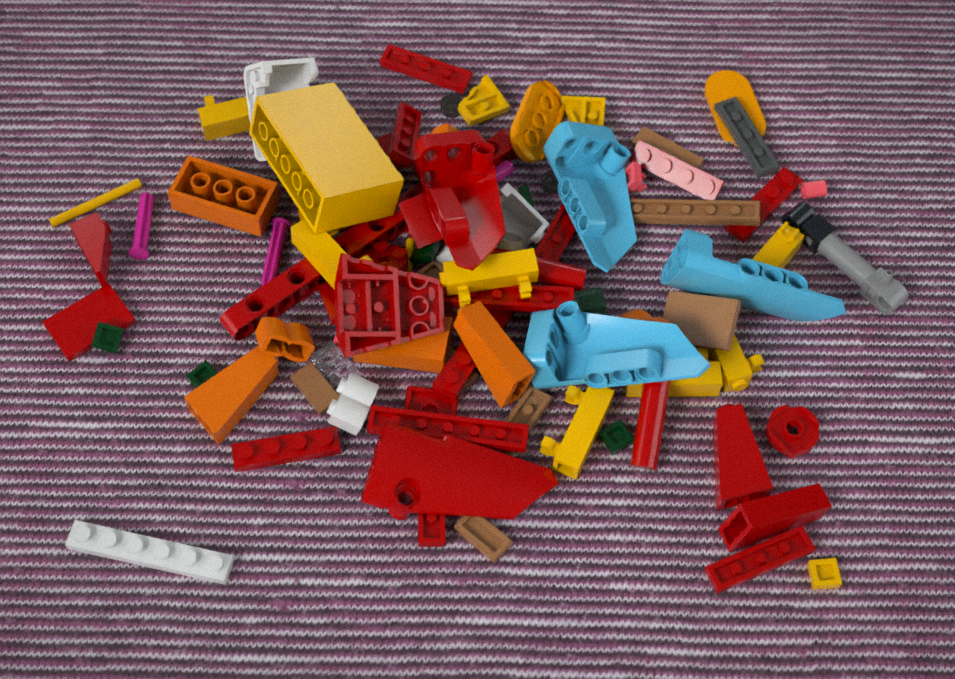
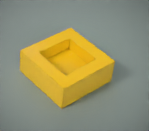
M836 558L808 561L807 567L812 590L840 588L842 581Z

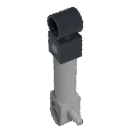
M799 202L781 217L782 225L784 222H788L789 226L799 229L800 233L805 235L802 244L814 254L820 252L860 287L859 293L881 313L890 315L908 299L909 295L906 288L892 277L893 272L891 270L885 271L882 267L876 270L836 236L834 234L836 228L820 214L816 215L809 204Z

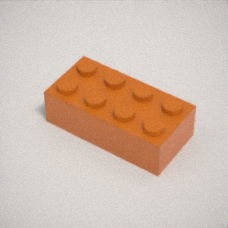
M190 155L186 158L167 192L173 210L262 237L281 200L278 182Z

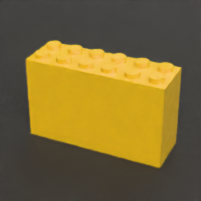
M334 82L256 96L249 134L315 234L394 214L404 179Z

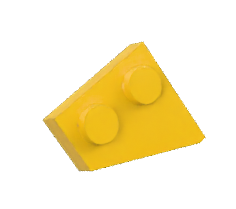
M488 75L482 77L480 84L477 87L474 86L469 96L465 97L458 106L459 113L469 127L505 114L510 109V105Z
M561 96V105L564 104V111L569 121L604 126L605 97Z

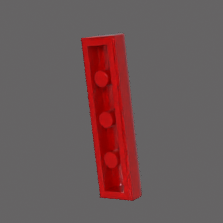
M496 247L490 255L511 252V250ZM536 256L539 269L537 283L549 286L574 287V292H582L587 268Z
M671 380L643 383L630 467L657 471Z

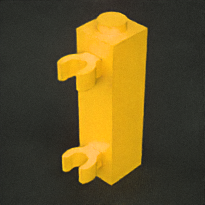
M213 94L204 96L206 107L198 108V114L206 141L250 130L246 97L215 104Z
M303 219L291 226L292 243L335 290L334 284L340 254H346L331 237L338 230L334 229L315 234L306 219ZM365 255L361 258V260L366 259L373 261L368 255Z
M784 222L752 260L783 269L800 250L805 235L800 233L799 229L789 226L788 222Z
M534 248L489 255L473 271L458 267L454 260L443 262V272H439V279L443 287L446 288L447 296L458 294L461 308L466 304H470V292L519 285L521 299L531 298V283L538 281L539 269Z
M735 334L730 352L708 349L710 361H720L721 371L726 378V384L722 387L724 392L744 390L749 386L753 373L761 371V365L765 363L761 354H756L746 359Z
M697 348V351L708 361V349ZM708 361L711 366L700 377L671 380L668 397L719 396L721 387L726 384L725 375L721 371L720 361ZM643 384L625 385L626 397H641Z
M568 386L564 401L572 405H579L561 444L547 436H544L540 444V453L554 457L552 470L577 480L612 405L614 390L609 387L592 388L588 386L586 392H583L576 386Z

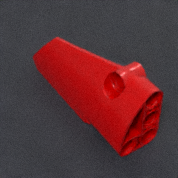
M477 130L422 135L415 142L413 167L426 192L428 209L456 265L473 271L492 253L506 234L494 165L495 147L490 143H486L482 134Z
M386 421L373 453L360 502L380 509L386 508L389 514L397 520H406L410 517L411 513L513 520L535 501L558 486L559 482L549 468L452 436L436 438Z

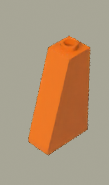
M480 301L472 305L466 304L462 306L457 312L458 315L453 325L496 402L502 409L523 396L536 371Z
M444 317L445 332L355 355L353 360L360 363L440 373L446 365L454 331L453 317Z
M259 345L184 396L189 411L218 445L225 440L279 374L278 357L262 353Z

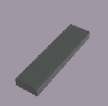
M737 97L715 103V111L757 178L778 172L780 169L779 163Z

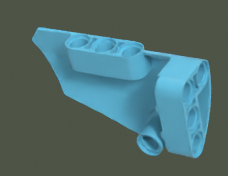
M565 121L555 127L543 147V152L559 182L558 194L593 265L607 273L637 241L624 167L631 154L625 146L619 144L611 128Z
M686 229L664 265L660 277V283L663 285L688 291L691 294L737 299L742 302L741 307L793 321H817L846 314L842 299L808 290L807 280L801 274L748 258L741 259L737 264L717 259L712 254V239L710 236L690 229Z
M574 301L564 302L557 309L532 312L523 356L536 371L531 379L535 389L586 384L592 388H607L700 377L711 366L676 324L581 312L578 304Z

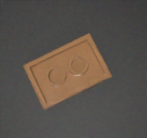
M669 291L663 318L672 324H676L693 346L730 352L742 302L737 299Z

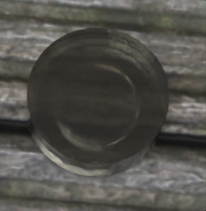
M456 95L443 97L440 101L441 113L448 118L460 116L458 106L462 99Z
M553 170L546 171L541 176L540 185L542 190L548 194H558L559 182Z

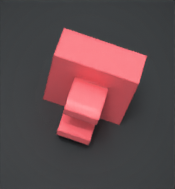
M632 162L625 168L629 195L633 191L641 193L647 188V185L642 184L646 175L641 172V164Z

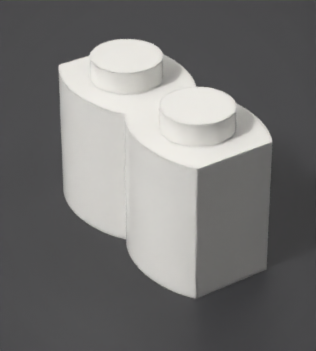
M352 372L347 379L342 377L336 389V392L340 393L337 400L332 399L326 412L330 415L327 423L357 435L367 417L379 385Z

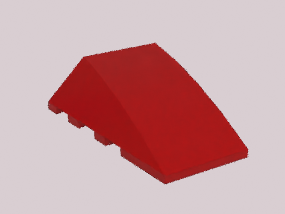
M340 254L334 288L336 336L344 358L445 332L443 284L440 279L414 272L401 271L392 266H383L370 260L350 257L351 255Z

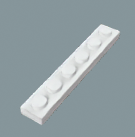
M78 520L74 521L65 544L67 549L224 585L227 583L234 561L233 555Z

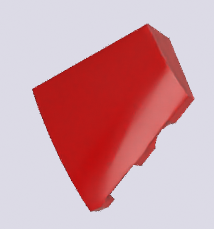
M425 192L398 203L418 249L443 239L428 209Z

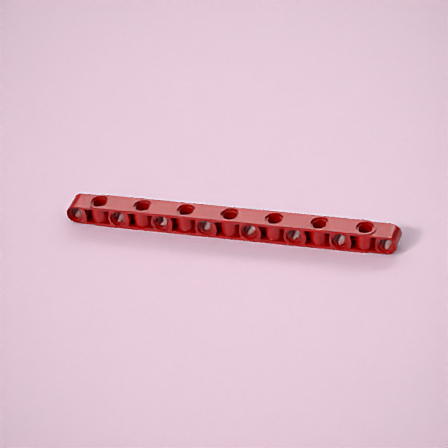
M508 128L502 129L485 140L486 143H490L495 147V167L505 160L510 162L518 157L512 147L510 130ZM421 182L400 195L398 203L425 192ZM397 203L392 216L356 224L334 240L346 254L358 259L363 253L374 248L377 242L385 241L390 243L405 233L407 223ZM304 258L227 309L221 315L219 322L236 341L243 340L256 331L261 318L279 317L318 291L317 285L327 283V281L307 258Z

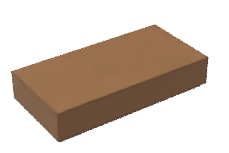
M312 362L290 375L293 384L320 417L327 412L332 399L337 400L339 397Z
M463 516L454 525V530L494 564L513 545V541L486 518Z

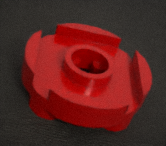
M385 241L377 242L374 248L369 249L358 257V259H361L363 256L368 255L376 264L392 266L405 272L409 268L407 250L399 246L388 245Z
M783 405L771 413L765 429V435L777 451L783 453L788 458H796L799 455L807 454L817 444L820 435L818 429L819 422L816 416L805 407L798 406L796 408ZM787 426L791 428L797 427V435L790 434Z

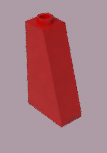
M725 404L719 407L713 418L715 493L718 511L737 507L743 502L770 496L774 489L742 404Z
M820 483L740 503L718 528V531L729 553L801 525L819 520L832 505Z

